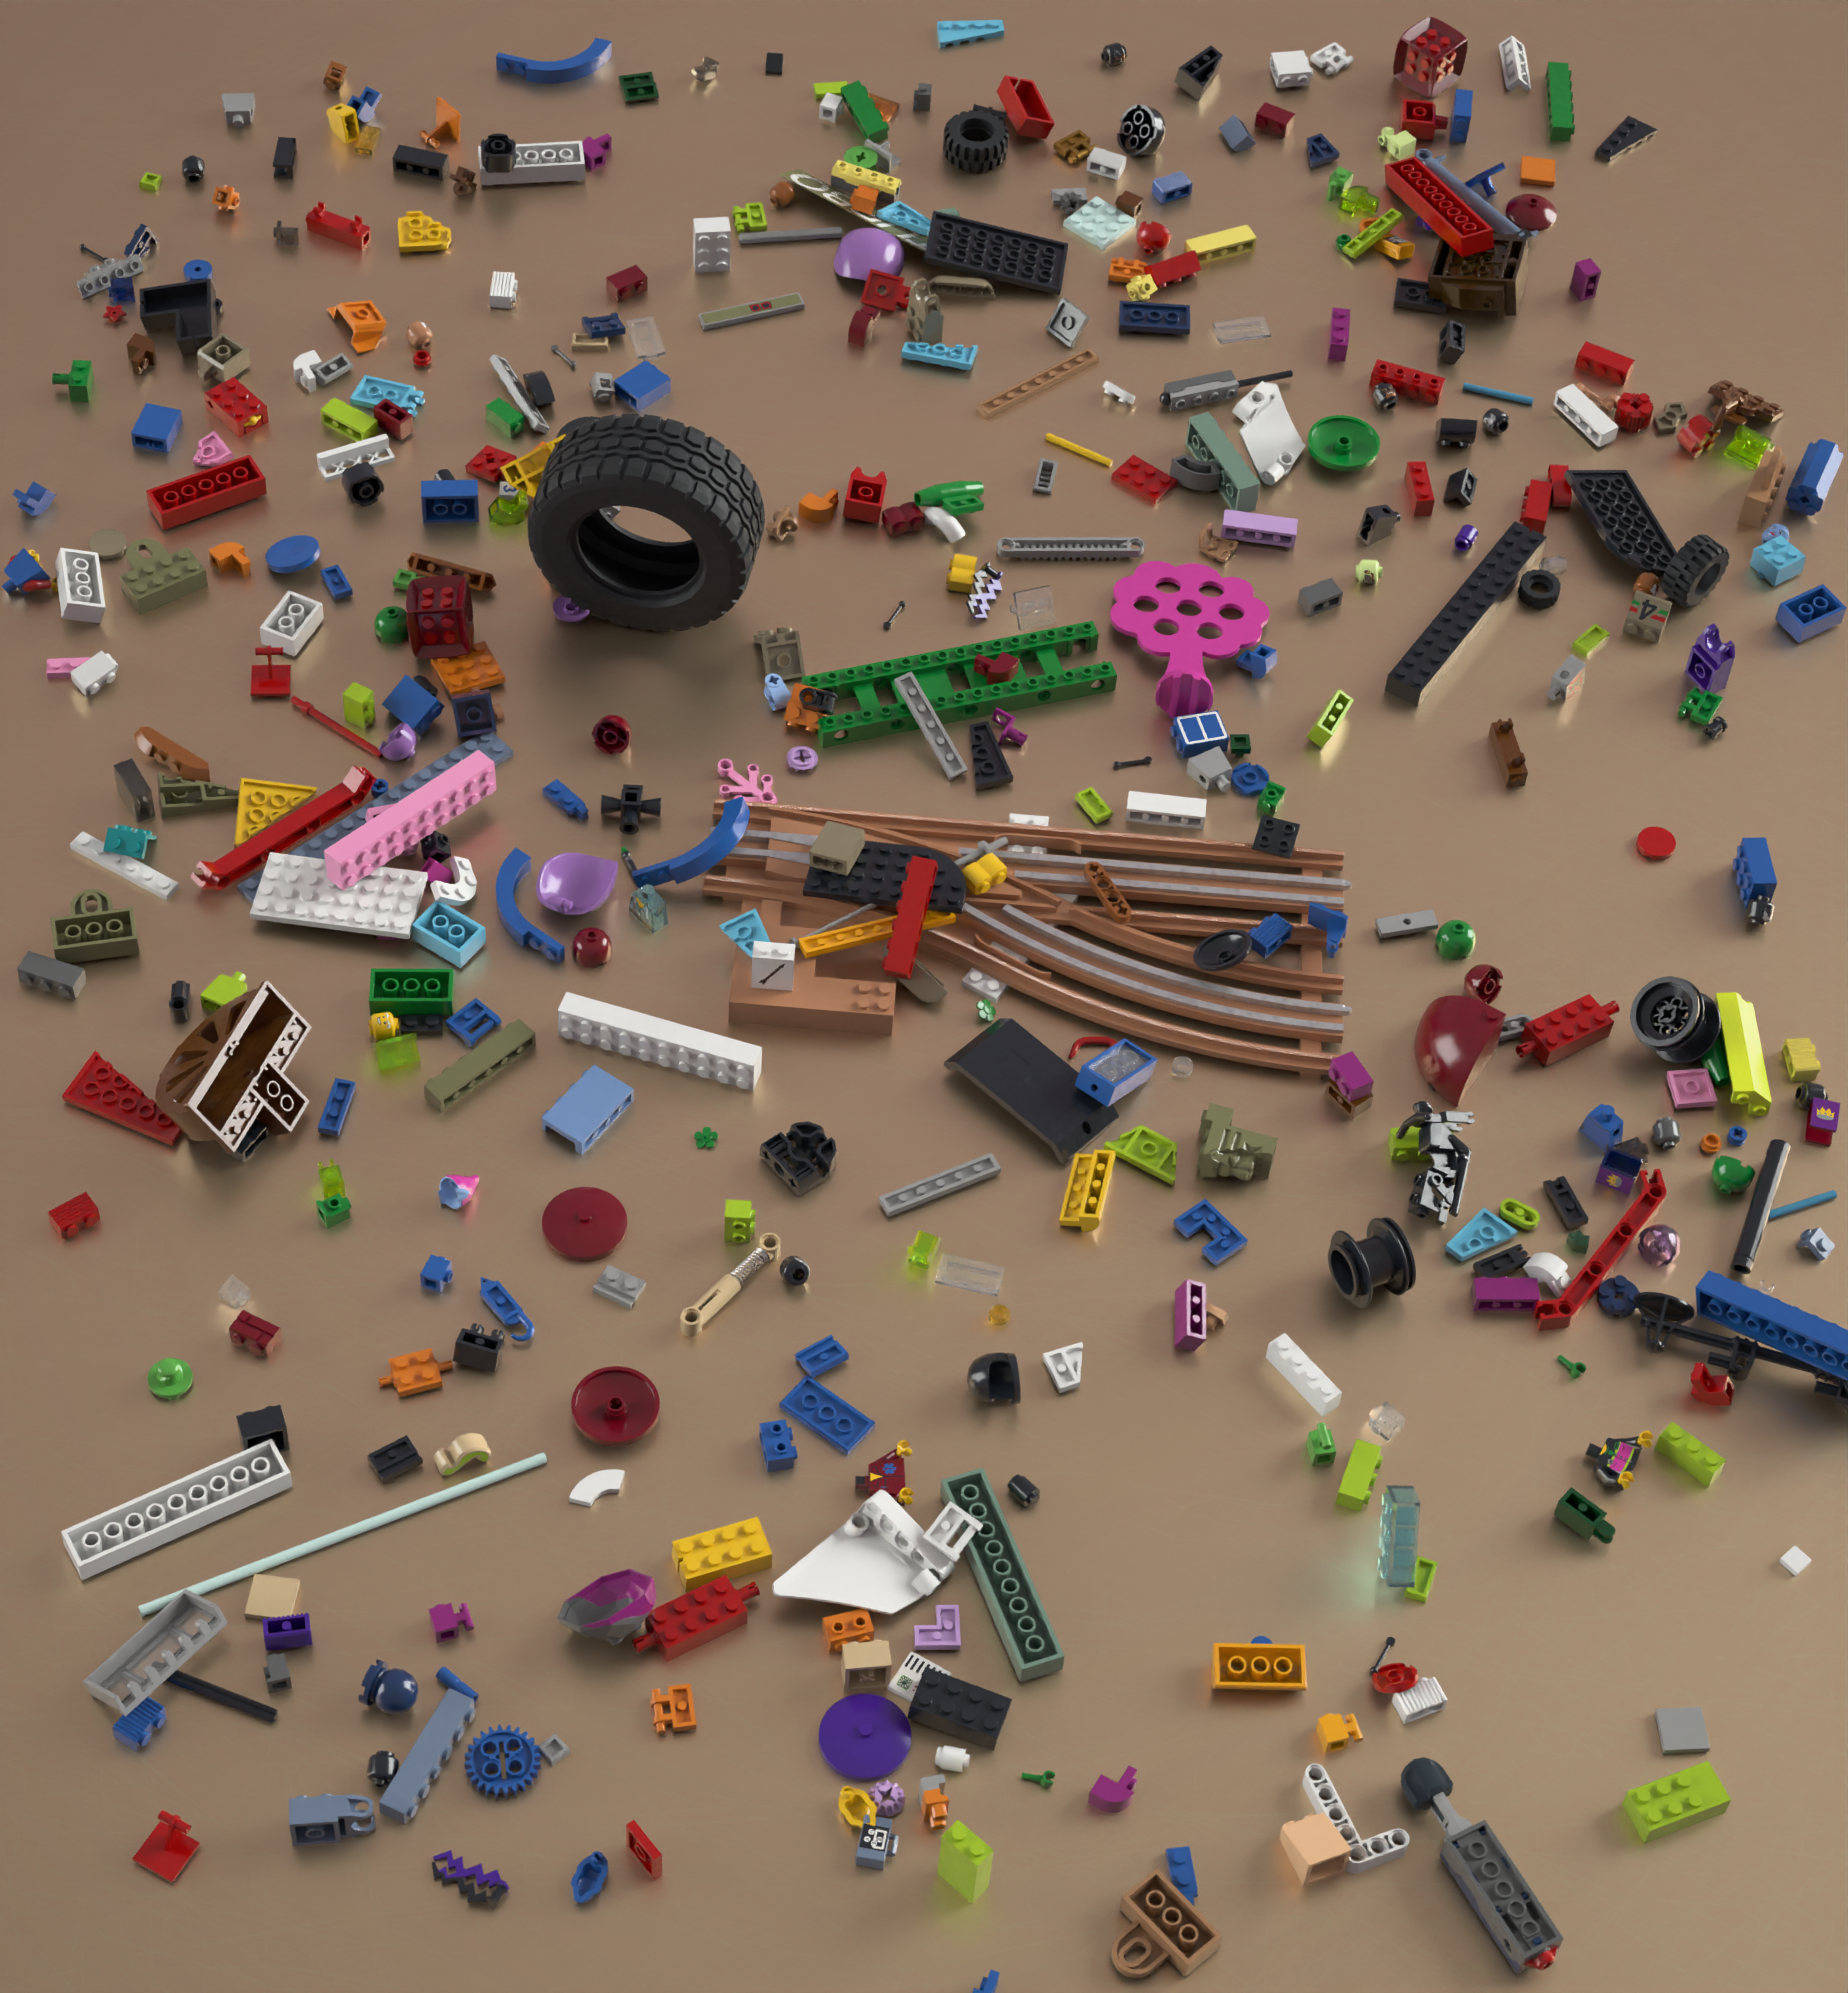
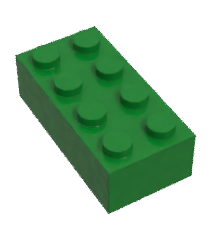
M371 968L369 991L370 1016L382 1012H391L393 1016L420 1014L453 1016L454 969Z

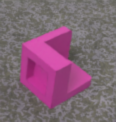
M428 857L420 872H427V880L432 883L435 880L448 883L453 875L451 869L431 857Z

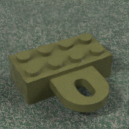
M139 539L131 543L126 550L127 562L133 570L120 575L121 588L139 615L208 586L205 568L188 547L169 554L160 542L154 539ZM147 550L152 557L145 559L139 554V551Z
M87 889L79 892L71 901L72 915L50 918L56 960L65 963H75L140 954L133 907L113 910L110 896L102 890ZM94 900L97 902L98 909L95 912L86 911L85 905L88 901Z

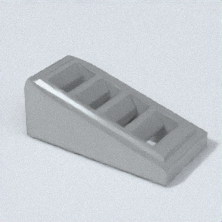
M1040 458L1033 491L1051 494L1058 461ZM1039 479L1050 481V483L1039 481ZM1038 484L1044 485V486H1049V487H1048V488L1040 487V486H1038Z

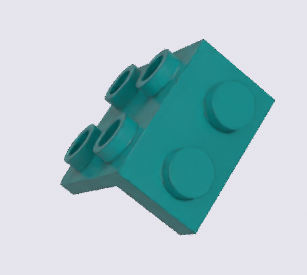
M115 824V828L108 827L103 851L144 859L148 839L156 840L157 836L152 835V831L134 828V831H132L133 827Z

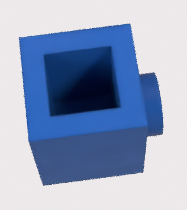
M431 1254L420 1273L421 1286L441 1293L446 1283H450L453 1277L451 1261L442 1256L437 1257Z

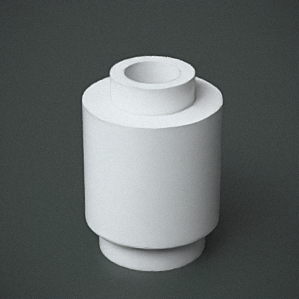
M944 1745V1747H938L935 1765L940 1766V1769L963 1772V1768L968 1769L970 1755L966 1754V1749Z

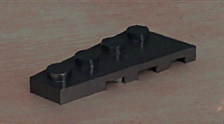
M1628 116L1596 149L1595 156L1610 162L1624 154L1625 150H1631L1637 143L1646 141L1647 137L1655 136L1658 129Z

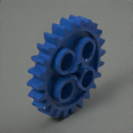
M498 1725L497 1731H494L491 1727H489L488 1734L480 1731L481 1739L473 1737L474 1745H468V1753H465L466 1762H464L465 1769H467V1778H471V1785L477 1784V1791L485 1788L486 1796L494 1792L495 1798H498L500 1793H503L504 1797L507 1798L508 1792H512L514 1796H517V1789L525 1792V1783L532 1786V1778H538L537 1770L541 1769L539 1762L541 1761V1754L538 1753L539 1746L534 1745V1738L528 1739L527 1731L520 1734V1727L511 1731L510 1725L507 1726L506 1730H502L501 1725ZM500 1743L504 1745L506 1779H502ZM510 1748H518L517 1751H509ZM488 1750H493V1751H495V1752L492 1753V1754H486V1753H485V1752L488 1751ZM512 1769H520L517 1773L511 1772ZM490 1771L497 1772L495 1775L487 1774Z

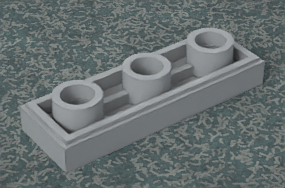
M1432 909L1377 918L1375 920V925L1381 938L1438 929L1439 925Z

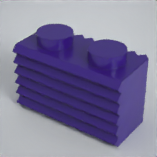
M307 1612L300 1615L296 1614L295 1616L292 1614L291 1616H278L272 1619L269 1617L262 1620L266 1651L312 1645L310 1618Z

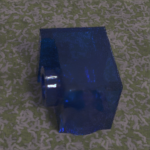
M132 277L110 279L111 286L108 287L109 298L113 297V302L127 300L135 302Z

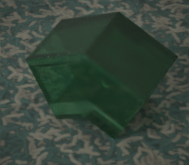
M1581 1230L1568 1234L1566 1242L1572 1251L1586 1254L1590 1236L1583 1235Z

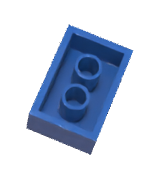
M478 480L421 481L423 523L479 522Z
M1822 584L1780 603L1775 619L1799 643L1841 624L1847 607Z
M1766 837L1742 838L1740 846L1737 847V856L1733 859V869L1737 872V885H1740L1741 888L1740 898L1744 901L1745 908H1748L1750 899H1757L1758 895L1769 897V902H1771L1777 886V880Z

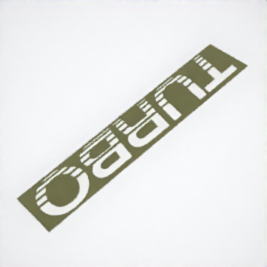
M800 169L779 174L925 252L927 236L877 218L878 210L876 209L873 210L871 215L865 212L862 213V211H856L855 209L852 210V204H850L851 196Z

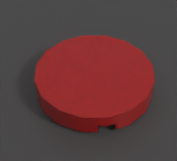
M1654 826L1647 827L1639 833L1636 845L1640 853L1645 857L1649 856L1652 860H1665L1670 858L1675 851L1676 840L1672 833L1665 828Z
M1404 1663L1384 1665L1378 1669V1673L1374 1672L1372 1675L1374 1688L1382 1693H1400L1411 1689L1418 1682L1417 1669L1412 1665L1405 1667Z

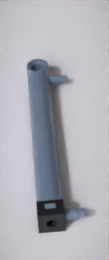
M1428 149L1416 151L1415 156L1493 228L1495 232L1514 234L1519 239H1527L1528 249L1531 248L1532 239L1539 234L1537 230L1529 232L1527 229L1521 230L1440 164L1446 160L1445 155L1434 159L1432 152Z

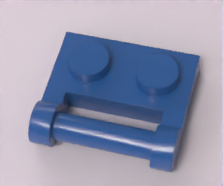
M477 998L446 1020V1026L462 1038L469 1047L473 1046L476 1040L490 1029L502 1023L500 1017ZM485 1018L488 1019V1021L485 1024H483L481 1027L475 1030L472 1034L468 1032Z

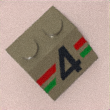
M1636 590L1626 616L1623 631L1658 643L1665 629L1672 602Z

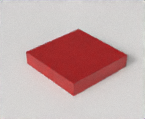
M632 1820L626 1824V1846L655 1881L662 1876V1854L635 1820Z

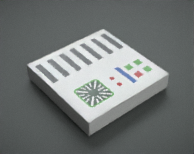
M911 1651L888 1685V1690L912 1702L925 1667L951 1676V1672Z

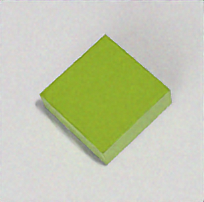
M146 172L139 182V187L156 191L163 181L162 176Z

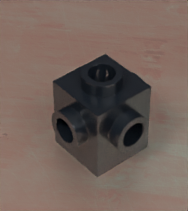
M434 830L432 834L420 840L423 859L427 860L428 857H431L442 863L451 856L450 841L445 834Z

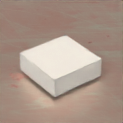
M1797 1546L1792 1547L1779 1560L1794 1576L1801 1573L1812 1561Z

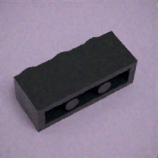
M398 145L392 158L393 171L443 181L449 170L448 154Z

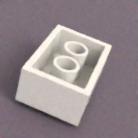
M729 217L693 219V262L695 273L730 271L731 230Z
M288 591L261 625V644L271 645V647H283L284 653L296 656L324 619L322 603Z

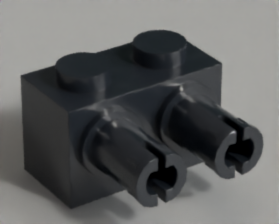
M473 1323L470 1330L462 1328L455 1343L453 1361L495 1373L501 1361L505 1333L500 1330L497 1335L498 1329H494L491 1336L483 1334L484 1327L479 1324L476 1329L477 1323Z

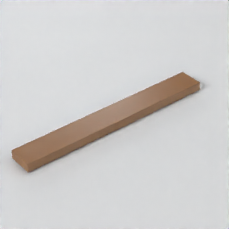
M1086 348L979 403L977 410L987 419H990L1099 363V357L1092 350Z

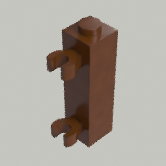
M1509 718L1508 721L1503 722L1502 719H1499L1497 722L1491 723L1489 738L1506 787L1525 785L1528 775L1525 765L1526 759L1523 752L1521 753L1514 734L1512 719Z

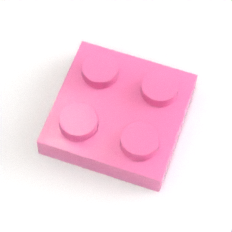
M1707 1068L1667 1072L1666 1077L1676 1109L1716 1106L1717 1098Z

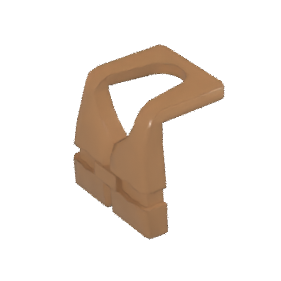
M1210 521L1198 535L1199 551L1223 563L1228 560L1239 544L1237 541L1214 536L1212 522ZM1206 531L1208 539L1212 541L1215 546L1203 547L1204 535Z

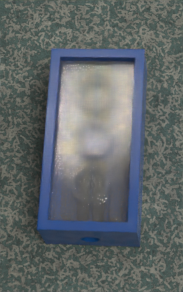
M1124 1038L1082 1065L1075 1086L1108 1107L1149 1080L1158 1059Z

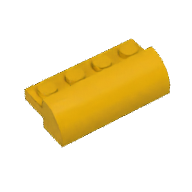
M1094 1149L1093 1154L1075 1153L1059 1218L1060 1225L1081 1227L1082 1232L1093 1231L1098 1228L1116 1154L1114 1150Z

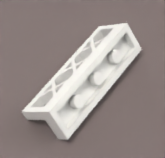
M1511 35L1499 44L1505 85L1509 91L1520 85L1528 92L1531 90L1525 48L1524 45Z
M386 434L316 454L317 466L325 482L343 477L342 473L346 469L343 466L346 464L354 466L361 464L362 462L360 461L363 459H369L370 462L368 463L373 467L395 461V457L389 448V438ZM387 453L388 455L384 458L378 457L379 454ZM329 469L336 470L334 473H326V470Z

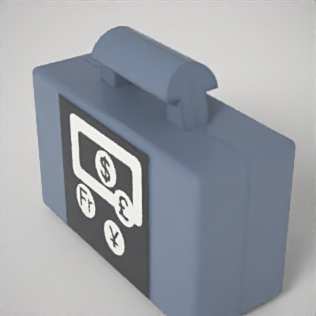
M865 1814L858 1849L856 1850V1865L883 1870L886 1856L894 1857L896 1855L899 1836L891 1833L892 1819L876 1816V1825L872 1826L866 1824L870 1823V1816ZM889 1839L893 1840L891 1851L887 1850Z

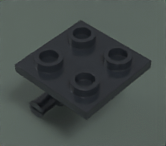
M1262 815L1252 850L1291 859L1300 824Z

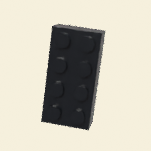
M925 1667L910 1704L907 1718L994 1751L1012 1699Z

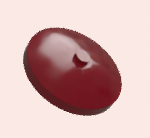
M577 1187L566 1190L549 1202L542 1216V1232L546 1243L556 1254L572 1261L591 1262L603 1259L614 1253L621 1246L627 1234V1214L623 1205L615 1196L599 1188Z
M623 1366L604 1367L585 1376L575 1388L571 1400L572 1418L578 1430L593 1442L606 1446L632 1444L644 1438L657 1423L660 1414L659 1394L652 1381L637 1370Z

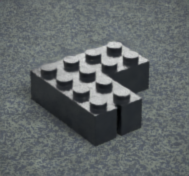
M211 279L139 289L141 303L140 319L145 330L176 326V342L181 354L198 352V349L217 337L216 291Z

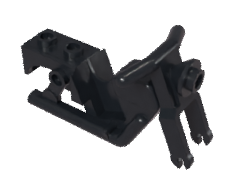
M1419 1101L1413 1105L1415 1114L1402 1123L1396 1133L1397 1139H1403L1411 1126L1421 1128L1419 1130V1153L1430 1155L1434 1166L1427 1168L1414 1177V1186L1409 1197L1408 1212L1424 1220L1438 1213L1436 1223L1444 1225L1448 1214L1454 1217L1458 1216L1471 1160V1150L1450 1131L1460 1132L1463 1128L1456 1125L1463 1123L1472 1124L1475 1120L1468 1117H1473L1474 1114L1472 1112L1453 1111L1433 1114V1107L1428 1102ZM1432 1187L1442 1196L1441 1200L1431 1191Z

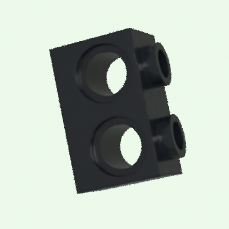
M1449 320L1439 334V359L1455 364L1465 352V325Z

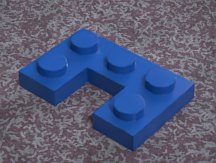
M1206 1199L1174 1219L1173 1225L1186 1238H1189L1202 1228L1214 1238L1213 1241L1202 1247V1253L1215 1266L1247 1245L1248 1239Z

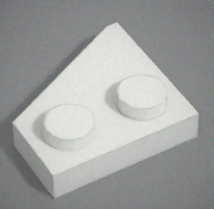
M1082 1342L1043 1354V1360L1059 1393L1080 1386Z

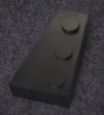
M1210 45L1179 67L1174 82L1197 101H1200L1219 69L1223 54Z

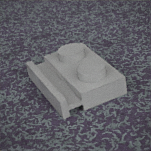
M608 1264L596 1285L593 1286V1292L631 1309L632 1304L636 1302L645 1289L646 1282Z

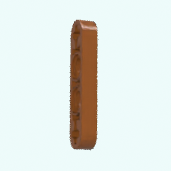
M1088 862L1085 865L1084 877L1115 922L1119 924L1129 922L1131 908L1103 867L1098 862ZM1105 883L1108 887L1100 888L1098 884ZM1115 897L1118 901L1110 902L1107 898Z

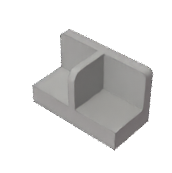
M869 139L865 140V147H869L877 153V165L888 172L901 165V159L889 152L890 142L886 141L879 145Z

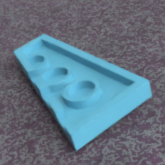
M1003 20L937 21L940 48H944L946 44L951 43L953 46L959 45L961 41L966 40L975 42L977 38L985 40L1004 36Z

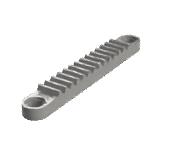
M1007 537L998 540L996 551L1002 557H1020L1021 560H1024L1026 557L1029 560L1033 557L1036 560H1039L1040 557L1044 560L1048 557L1051 560H1054L1055 557L1058 560H1061L1063 557L1066 560L1070 557L1073 560H1076L1077 557L1081 560L1085 557L1088 560L1092 557L1095 560H1098L1099 557H1102L1103 560L1107 557L1110 560L1114 557L1120 560L1121 557L1141 556L1144 553L1145 543L1142 539L1136 537ZM1132 545H1137V546H1139L1140 548H1139V549H1133V548H1131V546H1132ZM1002 546H1009L1010 549H1003Z

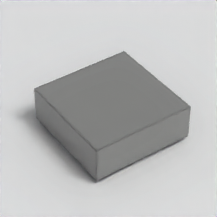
M556 1733L539 1745V1753L551 1767L570 1754V1749Z

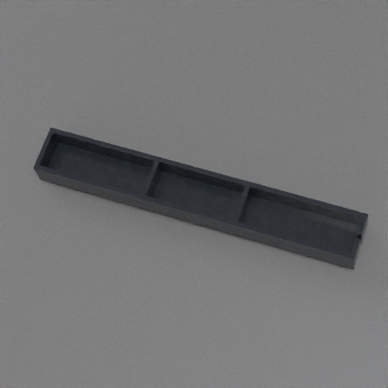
M1514 521L1388 674L1385 691L1418 707L1519 583L1522 575L1526 574L1541 556L1547 537L1534 530L1530 532L1528 527Z

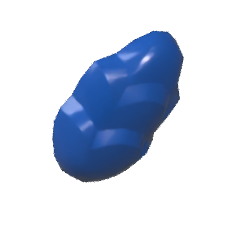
M595 1851L582 1860L571 1880L574 1900L579 1904L587 1903L592 1897L599 1895L603 1883L607 1880L608 1861L601 1852Z

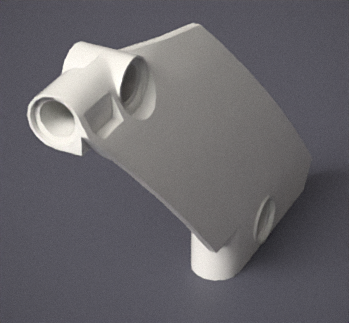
M1262 381L1238 402L1232 413L1245 422L1240 429V434L1260 479L1265 484L1273 485L1282 476L1289 473L1293 463L1306 445L1290 419L1278 385Z

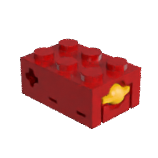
M234 377L204 393L206 410L239 439L244 434L247 435L261 427L262 424L265 425L269 422L267 406Z

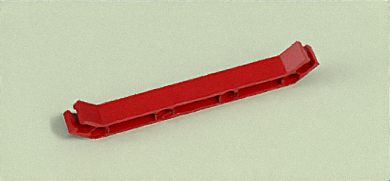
M353 765L340 784L217 861H199L197 868L204 871V873L200 875L192 872L190 878L202 889L221 891L265 864L270 852L281 854L359 805L365 799L377 778L366 768L361 767L359 769Z
M1654 1169L1649 1183L1646 1175H1648L1647 1170L1639 1171L1636 1185L1640 1196L1561 1297L1555 1300L1537 1301L1533 1314L1535 1319H1539L1537 1324L1538 1331L1569 1327L1598 1291L1601 1283L1608 1278L1663 1206L1667 1194L1660 1169Z

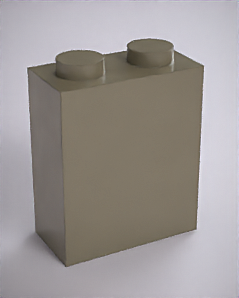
M827 821L809 851L810 866L847 876L865 845V830Z

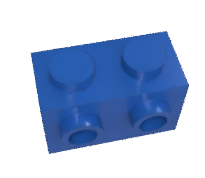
M786 1419L759 1423V1437L767 1473L794 1468L797 1450L796 1446L791 1445L793 1433L791 1427L787 1428Z

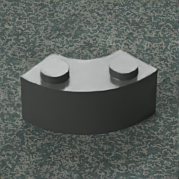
M1189 454L1172 458L1170 475L1177 479L1178 484L1204 492L1219 489L1221 473L1213 461H1198Z

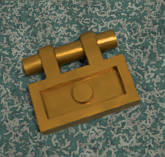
M1081 130L1054 143V149L1062 156L1071 155L1068 158L1071 164L1081 161L1085 156H1089L1094 147L1098 148L1096 144L1090 145L1091 138Z

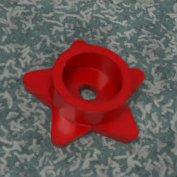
M121 305L116 307L106 306L107 312L103 315V318H108L111 322H119L127 314L122 311Z

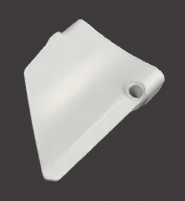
M879 1490L866 1500L844 1525L773 1583L772 1589L773 1594L778 1597L836 1603L893 1615L922 1597L929 1596L955 1570V1565L943 1552L924 1540L923 1536L926 1532L886 1491Z

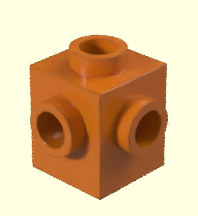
M224 185V188L216 186L212 204L219 205L218 209L229 212V209L236 210L240 202V193L234 192L233 187Z

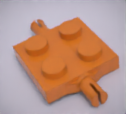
M429 1348L388 1359L391 1375L378 1378L380 1387L393 1384L398 1390L399 1396L404 1397L442 1387L441 1371L453 1369L451 1359L438 1363L434 1358L432 1349Z

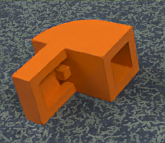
M832 488L822 498L809 492L799 502L798 516L813 523H824L833 518V510L839 503L838 491Z
M225 542L208 550L210 564L220 574L234 567L244 578L251 575V563L248 557L245 556V548L242 545L234 542Z

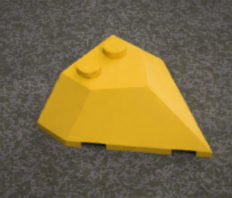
M566 434L500 467L508 484L534 498L547 460L555 446Z

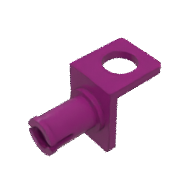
M996 708L991 720L1005 728L998 744L1001 745L1004 739L1009 738L1023 746L1028 735L1013 728L1016 717L1000 708ZM998 715L1004 716L1007 721H1001Z

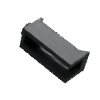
M278 137L273 160V167H275L274 178L293 179V165L297 153L296 138Z

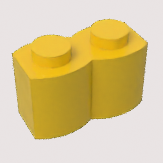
M955 554L954 559H950L949 570L952 571L947 573L946 584H949V590L971 593L977 557Z
M989 853L977 862L966 866L962 873L965 877L966 886L975 895L986 893L991 886L1001 884L1007 877V867L993 853Z

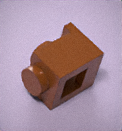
M331 60L323 84L330 90H339L347 67Z

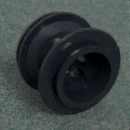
M1661 977L1649 982L1636 995L1630 1011L1631 1026L1639 1041L1646 1047L1653 1049L1663 1060L1670 1063L1684 1064L1701 1058L1714 1045L1720 1032V1012L1714 1001L1706 994L1701 993L1691 982L1678 977Z
M1389 1217L1372 1219L1368 1224L1367 1238L1355 1241L1348 1233L1341 1230L1336 1231L1332 1236L1328 1251V1263L1333 1281L1340 1293L1358 1308H1366L1370 1304L1372 1288L1384 1285L1391 1293L1398 1296L1403 1295L1414 1287L1416 1267L1410 1244L1399 1225Z

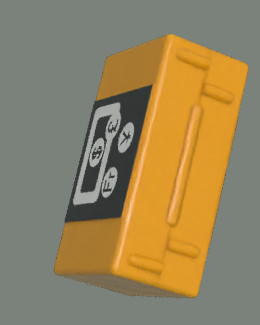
M1386 234L1375 243L1376 250L1397 260L1413 257L1415 244L1393 234Z

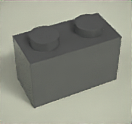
M1332 578L1300 589L1297 603L1311 617L1340 606L1343 591Z

